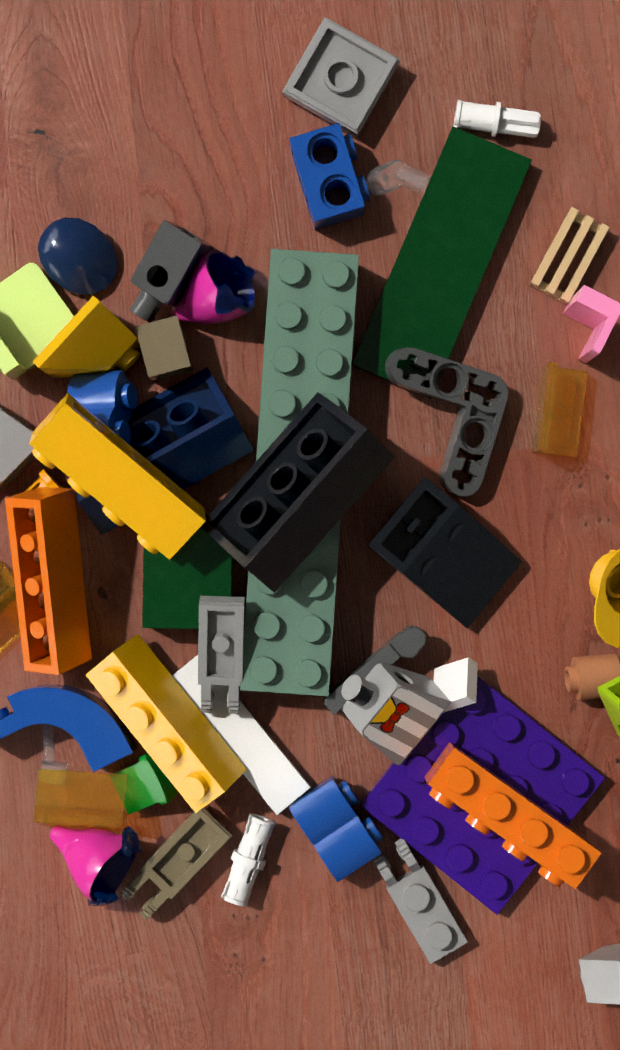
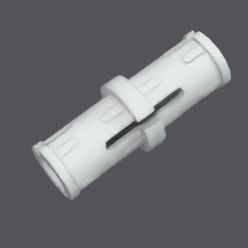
M249 814L239 848L234 849L231 860L234 862L221 898H224L225 901L244 907L248 905L255 879L259 870H263L266 863L263 857L276 824L273 820L261 815Z

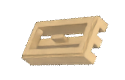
M574 207L569 209L529 284L566 305L570 302L610 228L604 223L599 224L595 222L594 218L589 215L584 216L578 213L579 210ZM574 222L580 225V228L551 282L547 284L542 279ZM589 230L595 233L565 291L562 292L557 288Z

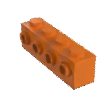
M38 487L5 498L24 671L60 675L92 660L75 491L70 488Z
M451 742L448 743L424 777L427 784L432 787L429 792L432 798L448 809H451L454 804L458 805L469 813L465 819L466 822L486 836L490 830L505 839L501 846L523 862L529 856L542 865L538 873L558 888L565 882L576 890L601 855V852L591 842Z

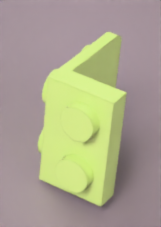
M35 263L26 264L0 282V372H3L4 375L12 380L17 379L35 366L33 360L74 317L43 271Z

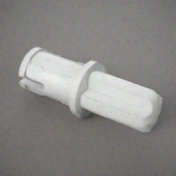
M457 100L453 127L491 132V137H496L497 133L535 138L540 130L541 115L535 111L501 107V102H496V106Z

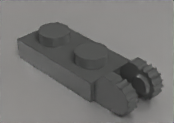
M413 625L411 627L406 626L405 629L402 628V632H397L329 691V696L323 697L322 701L333 715L340 709L343 711V705L347 700L342 697L341 690L343 683L349 676L358 675L365 679L376 664L383 662L395 666L394 662L400 657L413 658L419 653L418 650L423 649V645H426L425 641L427 639H425L426 634L423 633L424 630Z

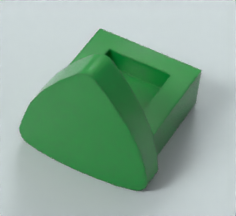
M149 754L140 756L138 762L110 775L128 814L158 802L160 805L170 803L178 793L177 789Z

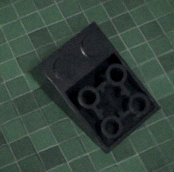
M426 477L420 480L367 545L368 548L467 629L522 563L517 556L466 510Z

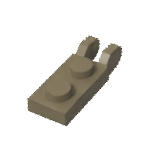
M206 807L197 813L193 811L141 866V871L119 895L127 901L141 890V886L148 879H151L161 890L154 897L149 898L142 906L139 914L147 920L168 898L172 899L231 838L233 833Z

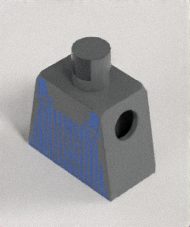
M163 220L130 282L140 288L141 291L129 310L150 323L153 322L163 303L175 306L182 298L184 290L188 287L189 277L194 265L199 258L213 250L214 247L180 225ZM163 269H166L168 281L162 286L159 282V275Z

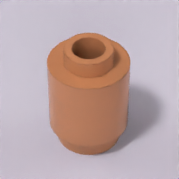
M615 653L573 657L571 666H566L564 670L567 691L574 692L577 700L600 699L597 687L620 676V657Z

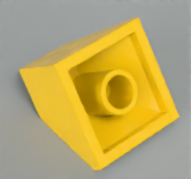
M92 296L33 360V363L52 378L72 377L74 374L118 371L119 369L125 372L139 358L141 353L137 349L140 347L138 338L96 297Z

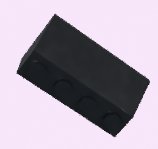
M317 392L207 516L201 528L246 570L275 593L395 456L368 428Z

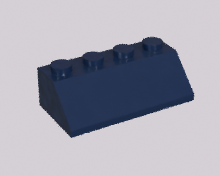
M208 367L138 405L132 410L128 421L131 430L129 445L183 490L254 451ZM75 491L79 504L100 535L119 527L104 514L102 510L104 506L93 496L90 495L88 498H85Z

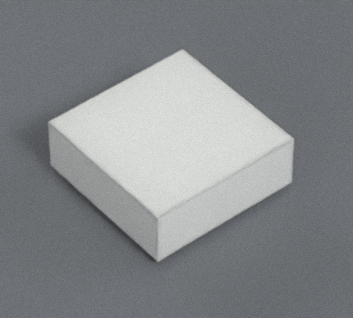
M469 657L434 668V683L451 701V704L444 712L476 703L478 663Z

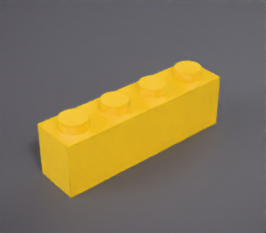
M69 393L64 396L32 432L29 444L34 448L32 450L33 455L46 467L53 469L56 466L69 477L67 479L69 485L78 494L85 498L91 495L104 506L102 508L104 514L112 522L121 527L126 524L138 534L136 538L139 543L150 553L156 555L160 552L170 560L206 521L205 508Z
M139 634L113 651L86 674V677L195 813L222 795L247 770Z

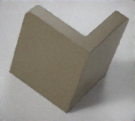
M177 315L136 327L148 378L152 382L194 371L181 321Z

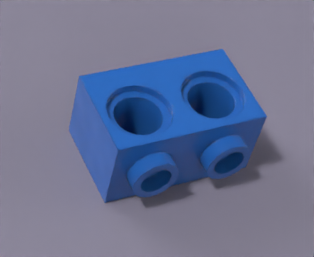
M340 123L290 137V152L314 230L363 216L365 210L364 202L370 201V195L364 176L356 177L351 161L357 159V152L351 134L343 136ZM320 147H329L335 151L337 157L329 164H321L313 158V153ZM336 187L344 189L350 197L349 200L340 206L330 204L325 198L326 193L330 189Z

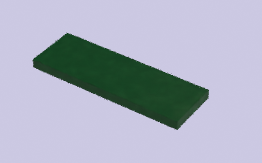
M452 126L352 363L353 367L391 382L385 372V362L394 350L406 347L417 348L447 359L449 358L532 159ZM408 356L407 360L398 361L397 368L403 370V379H405L407 374H418L425 377L432 365V362L428 361V369L414 367L410 364V356ZM442 369V370L438 373V375H437V378H436V383H437V384H438V382H439V380H440V377H441V375H442L444 369ZM424 379V381L421 383V385L424 386V387H425V379ZM417 393V394H419V395H421V396H424V397H426V398H429V399L432 398V397H429V396H426V395Z

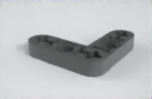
M406 347L394 350L385 362V372L391 383L398 387L460 406L439 478L445 491L452 495L469 496L479 490L483 482L508 400L506 383L495 374L417 348ZM408 356H410V364L414 367L428 369V361L432 362V365L425 377L418 374H407L405 379H403V370L397 368L398 361L407 360ZM444 368L453 370L457 377V385L450 393L440 391L436 383L438 373ZM424 379H425V387L421 385V383L424 381ZM488 383H490L489 390L495 393L494 400H486L483 405V397L481 395L465 391L468 384L475 387H487ZM464 393H465V395H464V396H465V400H463V399L461 398ZM475 422L482 427L484 439L479 446L472 448L466 444L463 435L465 428ZM460 450L465 454L478 455L476 461L467 460L464 473L470 475L469 482L461 483L459 488H457L458 480L452 478L454 470H462L466 459L457 457L458 451Z

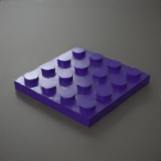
M477 676L476 703L442 713L400 766L394 762L391 763L361 801L360 806L401 839H404L406 843L497 915L538 863L529 856L523 862L501 846L505 839L493 830H490L487 836L482 834L465 821L469 814L456 804L451 809H448L429 795L432 787L427 784L424 777L448 743L454 744L567 826L605 777Z

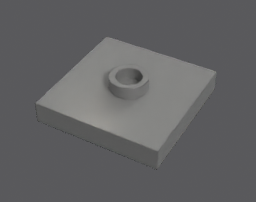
M324 17L285 85L282 96L331 124L340 123L342 130L357 138L397 69L400 59Z

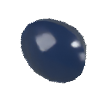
M65 217L53 221L40 237L38 245L40 263L48 275L66 291L76 295H94L105 290L112 283L118 265L115 250L109 239L95 225L80 218Z

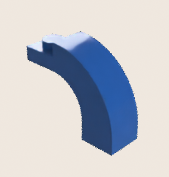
M58 684L26 688L7 696L14 713L10 714L7 707L0 710V739L30 725L49 724L57 726L75 738L93 772L133 753L137 749L129 730L114 710L100 698L79 688Z

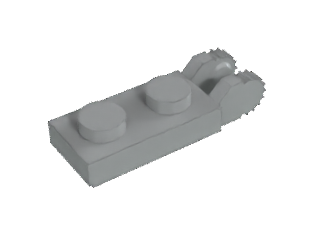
M200 596L198 685H201V712L211 713L214 706L213 685L229 686V692L227 693L229 713L239 714L240 682H242L245 597Z
M399 839L395 842L396 850L411 871L396 879L385 855L381 853L373 861L387 883L385 886L427 960L432 964L468 943L424 865H419L405 840Z

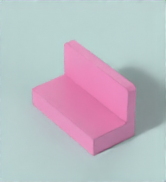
M586 285L571 298L563 312V315L593 329L578 360L587 363L600 354L620 315L619 302Z

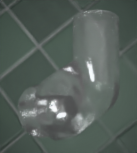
M391 160L372 169L367 175L366 184L368 191L375 196H382L402 186L422 195L431 175L400 160Z

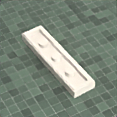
M197 655L172 676L201 711V685H198ZM213 685L214 706L211 713H201L247 770L243 773L275 814L278 815L311 788V785L241 700L239 703V714L229 713V708L227 707L229 686Z

